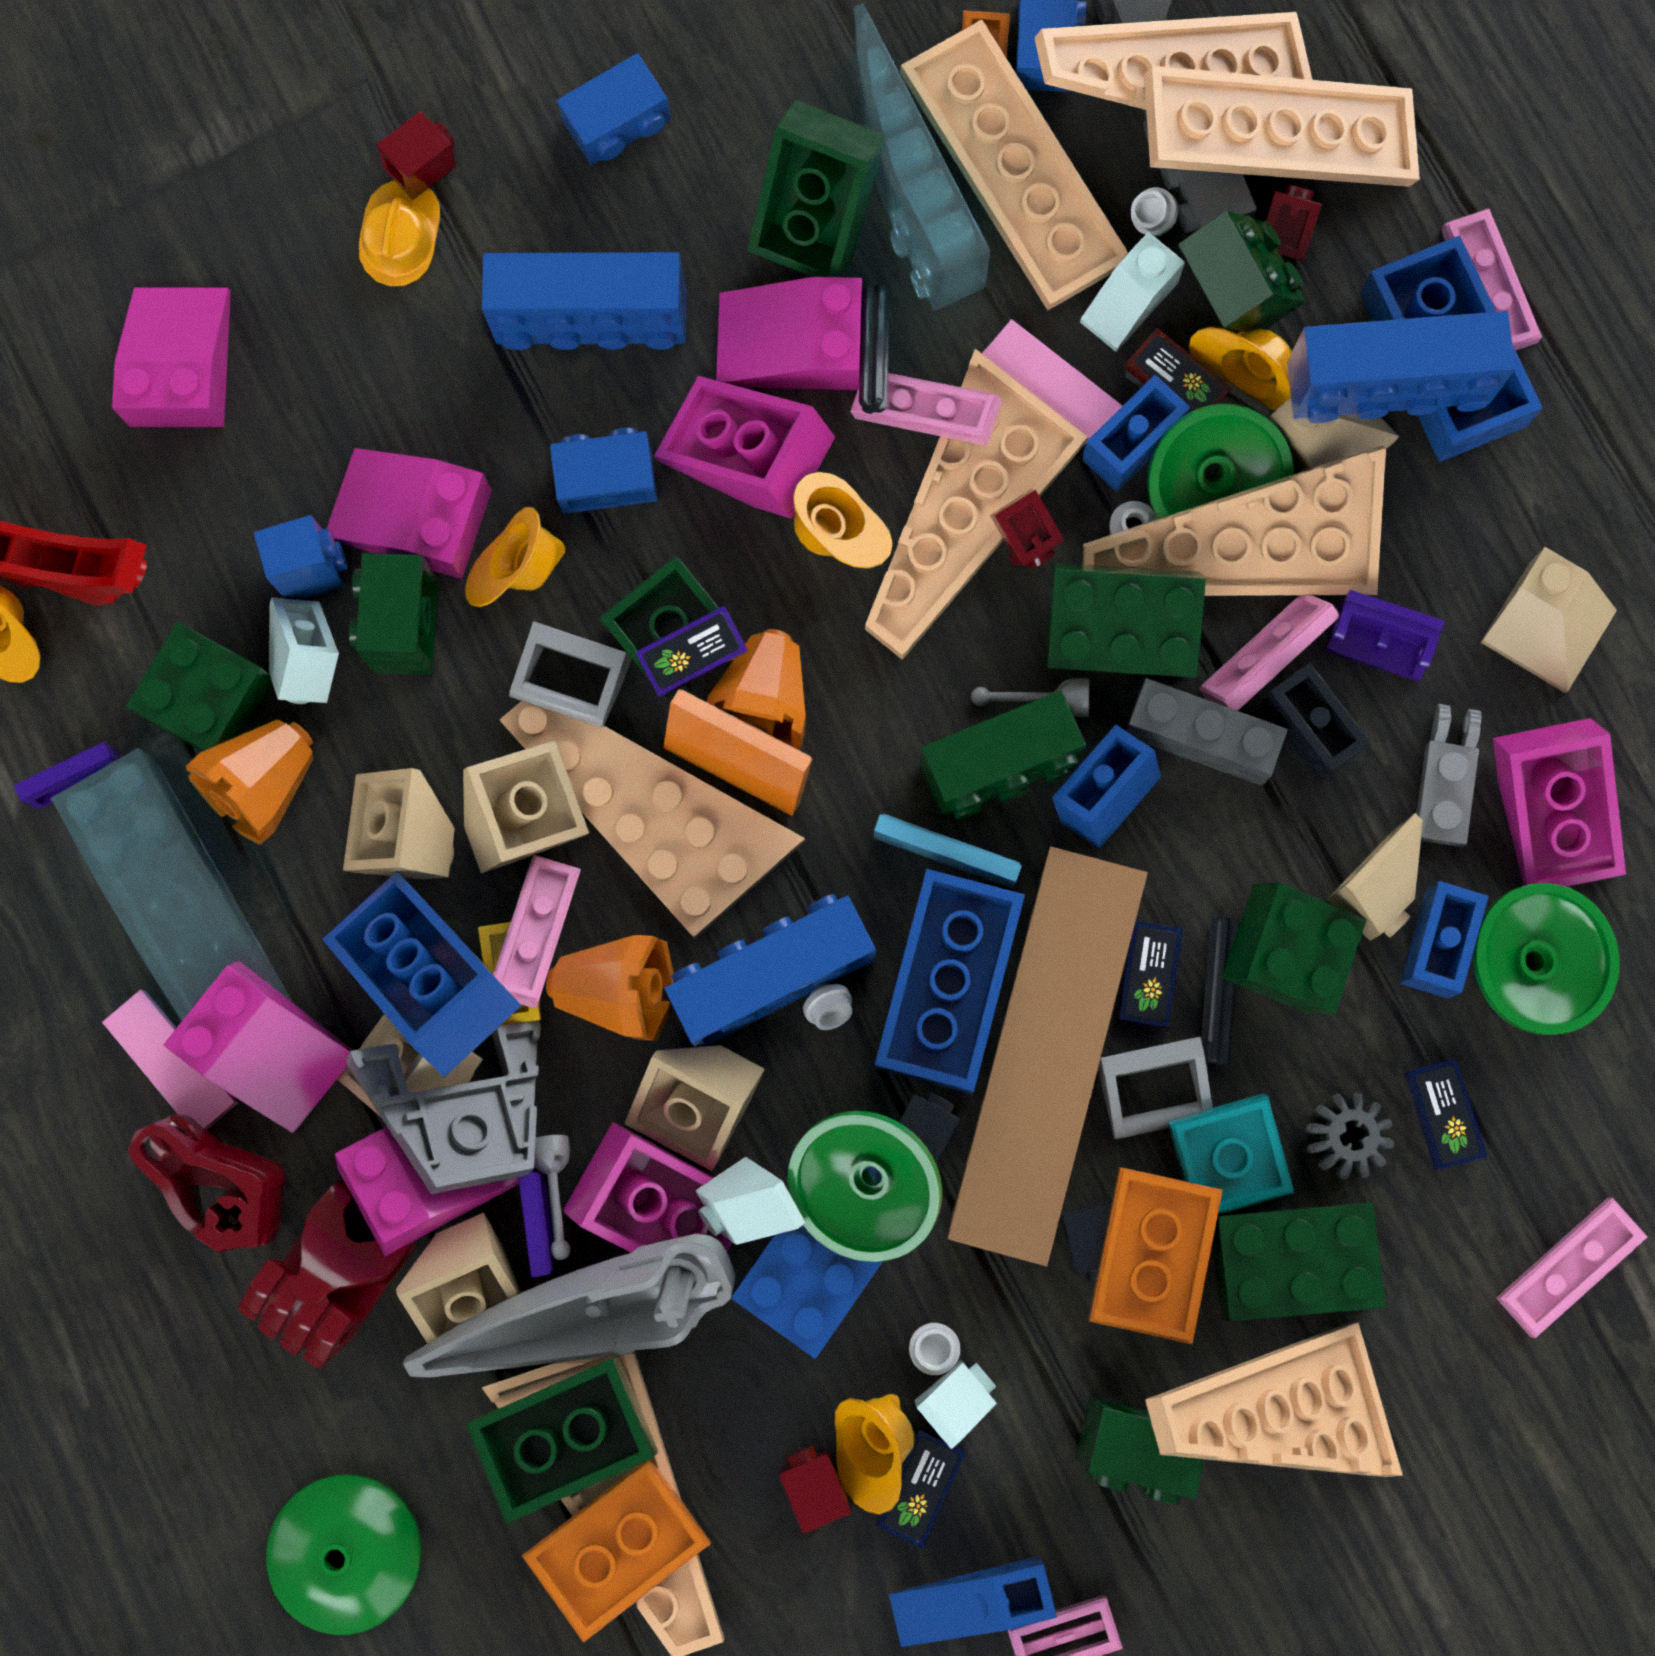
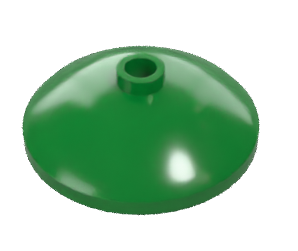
M1236 404L1204 406L1189 412L1177 420L1164 433L1156 445L1149 463L1147 478L1150 503L1158 519L1293 475V460L1289 446L1280 430L1262 414L1248 407ZM1217 463L1219 466L1217 475L1213 478H1206V468L1210 464Z
M1535 883L1518 887L1502 895L1483 915L1473 951L1475 977L1484 998L1491 1008L1501 1018L1516 1028L1533 1034L1557 1035L1573 1032L1586 1026L1596 1019L1610 1002L1619 976L1618 945L1609 922L1592 901L1569 887L1552 883ZM1528 954L1535 960L1533 971L1527 967L1525 962Z
M847 1111L831 1115L816 1123L805 1133L794 1149L790 1159L787 1178L788 1191L805 1221L803 1226L817 1241L842 1256L867 1262L887 1261L901 1257L924 1241L940 1213L942 1183L937 1165L931 1153L912 1131L889 1117L867 1111ZM867 1167L876 1168L882 1177L872 1176Z
M351 1474L326 1477L297 1492L284 1505L276 1517L269 1534L266 1550L269 1581L280 1604L301 1624L318 1632L332 1635L360 1633L378 1626L391 1617L411 1594L419 1575L422 1559V1543L418 1525L403 1499L391 1488L377 1480ZM331 1550H339L343 1553L345 1562L342 1568H335L329 1563L328 1556Z

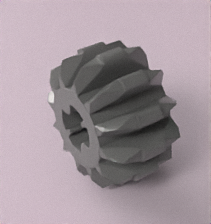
M1336 1094L1330 1097L1332 1111L1323 1105H1318L1314 1108L1315 1115L1323 1124L1309 1123L1306 1125V1132L1320 1136V1142L1309 1144L1307 1150L1309 1153H1317L1324 1150L1326 1154L1318 1164L1321 1170H1328L1337 1162V1178L1347 1179L1352 1167L1359 1178H1366L1369 1176L1368 1162L1378 1168L1386 1164V1160L1376 1149H1392L1394 1147L1393 1140L1380 1137V1130L1392 1127V1121L1390 1119L1377 1122L1374 1120V1117L1381 1108L1378 1102L1370 1103L1362 1111V1094H1351L1347 1105L1344 1098L1340 1094ZM1346 1122L1349 1123L1348 1129L1357 1128L1360 1138L1353 1141V1150H1350L1351 1143L1342 1144L1339 1135L1346 1132Z

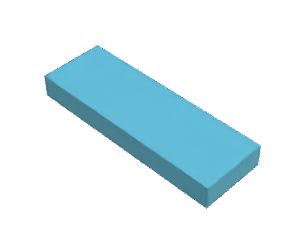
M884 813L879 816L874 830V839L1012 889L1022 866L1017 861Z

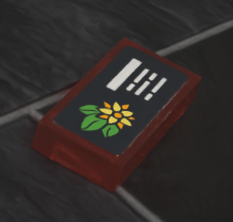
M1158 328L1126 362L1124 368L1144 385L1154 375L1159 377L1191 407L1189 412L1204 406L1221 404L1232 389Z

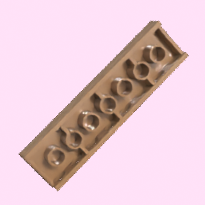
M1050 846L1045 858L949 1224L947 1239L1048 1266L1148 872Z

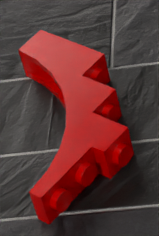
M0 521V580L21 588L41 586L93 606L110 605L121 594L133 593L134 588H137L142 582L147 568L146 560L143 559L147 545L130 538H86Z

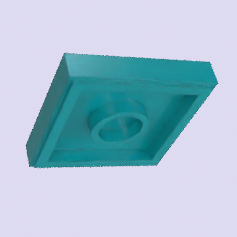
M1265 1093L1167 1121L1183 1180L1222 1190L1218 1215L1294 1193L1269 1098Z

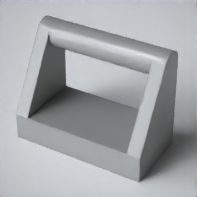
M533 621L509 696L603 728L625 679L632 658L627 652ZM544 648L610 669L598 705L528 682Z
M1200 1037L1100 1058L1098 1072L1115 1140L1169 1128L1167 1122L1169 1120L1213 1108L1206 1060ZM1186 1062L1189 1063L1197 1097L1196 1102L1122 1117L1116 1077Z

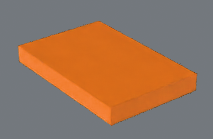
M679 689L670 702L663 749L793 816L802 798L812 762L811 756L684 690Z
M1119 1167L1088 1321L1193 1344L1222 1190Z
M650 1459L635 1467L530 1548L522 1557L584 1643L709 1546L711 1541Z

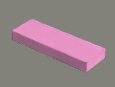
M1490 209L1445 223L1441 229L1445 241L1459 235L1461 236L1496 311H1508L1512 345L1515 351L1538 343L1542 338Z
M1012 319L982 353L1088 437L1087 440L1122 407L1120 403Z
M888 373L886 409L882 413L873 412L872 414H867L863 412L862 406L859 404L858 389L850 412L855 419L987 446L1002 405V400L997 394Z
M1299 595L1199 688L1200 692L1206 700L1238 711L1340 617L1333 604L1315 596Z
M537 855L532 857L494 972V976L520 1004L536 1009L581 870Z
M140 989L102 1022L177 1114L190 1116L208 1130L238 1104L233 1095L201 1076L163 1046L176 1027L146 991Z
M1607 1198L1497 1296L1496 1299L1531 1338H1536L1647 1238V1235L1613 1198Z

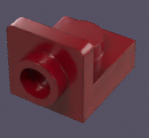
M1286 184L1284 193L1273 190L1271 204L1265 221L1273 227L1280 239L1281 245L1277 247L1280 255L1304 261L1322 206L1318 202L1311 201L1314 191L1291 184Z
M1036 490L1027 491L990 515L1011 551L1008 558L1012 565L1025 566L1028 564L1030 569L1035 568L1051 559L1055 555L1052 548L1065 541Z

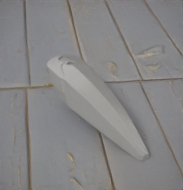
M692 1234L637 1247L630 1254L612 1258L563 1275L483 1311L408 1355L403 1365L410 1377L430 1378L603 1356L633 1354L635 1350L670 1347L682 1342L689 1334L691 1328L697 1326L700 1318L706 1312L723 1306L731 1299L736 1275L729 1255L721 1242L708 1235Z

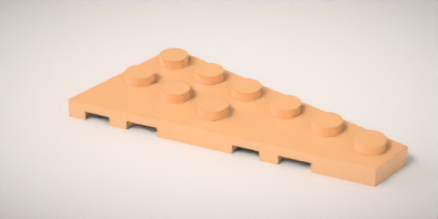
M1297 12L1041 29L1034 37L1045 84L1145 110L1144 73L1151 66L1312 80Z
M524 701L519 702L500 719L501 723L524 749L556 741L582 814L694 939L805 842V838L606 726L601 728Z
M1359 1323L1339 1326L1145 1399L1160 1455L1378 1477L1402 1476Z

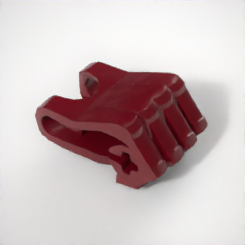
M174 1114L135 1131L129 1146V1155L133 1163L161 1189L172 1214L183 1228L195 1235L196 1239L217 1252H226L236 1248L259 1247L275 1240L276 1234L280 1232L282 1223L283 1185L286 1180L284 1168L278 1162L222 1143L193 1118L186 1115ZM175 1127H180L181 1129H183L186 1132L187 1136H185ZM148 1137H150V1147L160 1161L154 1160L148 1155L145 1148ZM199 1186L218 1187L228 1190L227 1193L216 1199L218 1203L210 1206L205 1215L202 1209Z
M344 1180L336 1181L313 1206L306 1217L302 1233L282 1262L276 1258L272 1261L267 1260L250 1283L246 1294L237 1308L245 1317L253 1321L263 1316L258 1329L264 1335L275 1339L282 1332H285L279 1342L280 1345L294 1355L299 1354L301 1350L306 1348L307 1351L303 1357L308 1363L319 1369L343 1350L353 1339L387 1287L408 1260L418 1242L417 1239L384 1256L376 1240L361 1243L350 1240L346 1236L345 1222L356 1206V1202Z

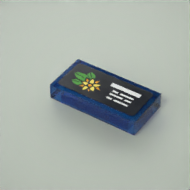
M1135 921L1127 952L1117 1021L1166 1029L1169 1027L1183 932L1182 928Z
M1457 1059L1404 1073L1434 1170H1441L1487 1157Z
M918 1429L914 1438L913 1449L902 1465L899 1500L892 1510L880 1514L876 1526L923 1549L966 1451L957 1446L950 1449L944 1440Z

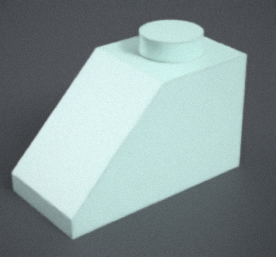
M1147 232L1116 266L1082 316L1080 323L1117 352L1176 287L1185 261Z
M271 597L269 605V674L278 700H287L295 704H306L308 702L327 703L339 652L320 603L317 601Z
M744 1157L695 1190L704 1205L703 1208L698 1210L699 1215L709 1231L714 1236L720 1233L736 1245L795 1230L805 1224L783 1181L747 1157Z
M960 1360L951 1370L946 1372L917 1397L915 1404L917 1409L950 1449H952L997 1404L989 1394L996 1388V1385L977 1363L968 1369Z

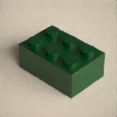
M796 100L776 125L747 251L811 277H841L854 258L886 135Z
M1052 562L1045 650L1047 668L1197 678L1206 578L1199 571Z
M1060 690L921 747L919 767L941 818L944 819L953 815L956 821H960L983 810L981 804L985 801L999 796L1001 802H1007L1029 791L1027 785L1034 781L1045 778L1047 784H1050L1073 774V766L1079 763L1078 761L1086 744L1064 693Z
M1373 1203L1217 1216L1213 1236V1250L1222 1320L1232 1322L1386 1308Z
M619 1355L466 1423L506 1524L648 1461L659 1453Z
M1089 1397L1075 1458L1086 1469L1085 1473L1095 1480V1484L1127 1492L1128 1483L1136 1484L1137 1487L1142 1488V1492L1148 1494V1498L1172 1505H1180L1181 1496L1196 1500L1205 1459L1160 1455L1148 1411Z

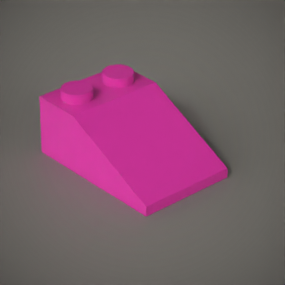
M809 277L720 293L716 381L742 388L858 390L862 278Z
M134 288L115 359L112 401L113 410L129 427H224L231 295L229 288Z
M698 376L654 457L659 462L754 508L792 519L795 513L793 495L796 485L806 475L817 472L835 436L812 406Z
M354 448L327 528L330 529L334 542L339 541L340 544L373 554L422 555L432 571L462 579L492 489L484 474L478 471L436 459Z
M1588 718L1493 738L1499 789L1523 886L1535 883H1552L1567 887L1626 875L1610 733L1594 720Z
M240 961L229 964L224 968L163 1044V1046L201 1076L291 1133L298 1129L347 1068L346 1058L349 1052L353 1051Z
M612 1122L563 1209V1212L580 1227L631 1253L637 1247L692 1234L708 1235L721 1242L726 1252L732 1244V1241L721 1233L714 1236L698 1212L704 1205L695 1190L714 1177L615 1122Z
M388 1127L335 1153L337 1168L384 1256L395 1252L519 1184V1178L516 1177L431 1194Z

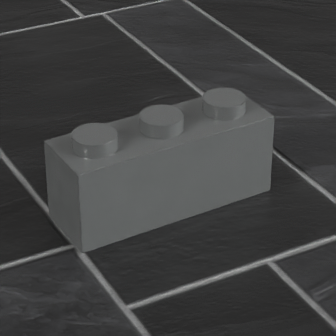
M1146 678L1138 693L1125 731L1147 745L1263 786L1272 776L1288 729Z

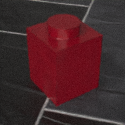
M419 111L377 144L382 168L412 200L456 167L452 148L455 145L453 137L442 123L437 121L433 124L422 111Z
M810 1446L785 1458L788 1467L780 1470L779 1477L803 1534L852 1513L851 1504L828 1449L816 1453L814 1446Z

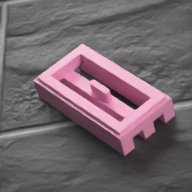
M1105 1594L1055 1610L1057 1618L1008 1630L1015 1656H1027L1106 1630L1108 1639L1055 1656H1102L1123 1649ZM1100 1611L1102 1617L1100 1619L1022 1643L1021 1636Z

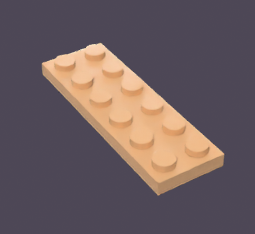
M983 20L978 21L901 65V76L1047 310L1052 309L1112 274L1116 266L1128 254L1126 248Z
M1151 66L1144 73L1150 167L1408 187L1420 180L1413 94L1410 88Z

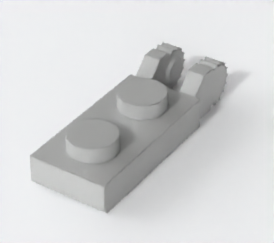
M1438 704L1433 718L1430 741L1425 746L1416 814L1423 820L1421 841L1464 847L1467 845L1479 755V748H1476L1480 736L1482 713L1479 710L1468 709L1462 724L1461 745L1445 743L1451 723V708L1449 705Z

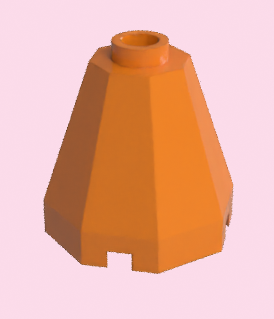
M768 629L763 633L750 636L745 643L748 652L733 660L708 695L707 703L788 745L791 744V747L801 751L805 735L806 715L799 645L791 641L792 638L787 633Z
M275 720L199 753L186 765L187 771L191 772L188 775L189 781L219 816L223 818L227 814L231 818L238 820L232 827L240 835L261 845L276 831L313 761V751L309 747L313 744V740L297 723L291 722L288 725L280 720Z
M632 935L562 956L555 967L551 968L548 972L546 979L547 994L550 998H553L554 1006L565 1012L629 1038L658 1041L670 1016L671 1001H662L663 988L673 984L671 975L674 974L667 941L658 940L654 936Z

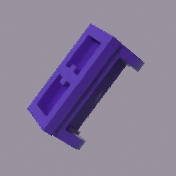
M1349 590L1340 602L1338 609L1340 617L1334 621L1325 652L1419 682L1424 670L1428 669L1431 664L1445 621Z

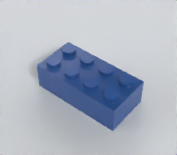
M1460 235L1372 270L1359 293L1372 321L1497 312ZM1514 347L1515 371L1491 403L1485 408L1463 412L1457 410V406L1438 407V410L1433 413L1417 416L1439 462L1527 427L1543 408Z
M679 252L483 253L482 311L496 344H502L505 348L513 350L528 349L531 347V344H550L551 347L561 350L575 349L579 344H598L601 348L611 350L622 349L627 344H646L647 347L652 349H669L674 344H686V285Z
M1508 311L1304 327L1287 361L1293 419L1308 418V421L1311 423H1326L1337 419L1338 415L1358 414L1360 419H1376L1387 415L1388 411L1407 410L1409 415L1418 416L1433 413L1438 410V407L1457 406V410L1463 412L1485 408L1491 403L1515 371Z
M926 869L874 1069L972 1095L977 1082L1025 894Z
M398 871L322 939L409 1044L443 1077L448 1075L522 1006Z
M835 894L823 897L807 907L810 912L809 915L793 923L790 917H785L765 927L762 930L764 938L748 946L744 940H739L719 950L716 953L719 958L718 961L704 968H700L698 963H694L672 974L671 978L674 983L664 989L691 1043L695 1047L708 1046L811 994L817 987L831 984L876 961V948L849 896L847 895L837 900Z
M867 1167L872 1176L882 1177L876 1168ZM802 1225L798 1229L776 1234L731 1299L816 1359L883 1261H859L835 1253L817 1241Z

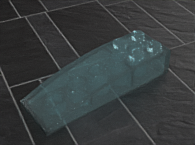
M864 3L854 6L855 65L861 121L863 127L886 135L875 182L893 228L889 232L892 245L900 258L907 256L914 270L910 272V278L920 299L927 297L932 308L936 311L986 288L990 249Z
M137 748L51 798L109 904L181 1021L187 1016L224 968L237 961L242 962L292 1002L155 758Z

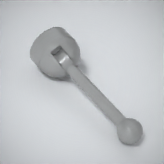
M1072 678L1062 682L1055 692L1063 691L1073 716L1089 717V678ZM978 687L973 690L971 700L977 706H985L989 702H1033L1055 692H989L984 687Z
M547 1135L535 1138L534 1167L539 1172L546 1174L548 1179L554 1242L550 1247V1253L555 1259L563 1260L569 1256L571 1248L569 1243L564 1240L557 1174L569 1162V1137L566 1135Z

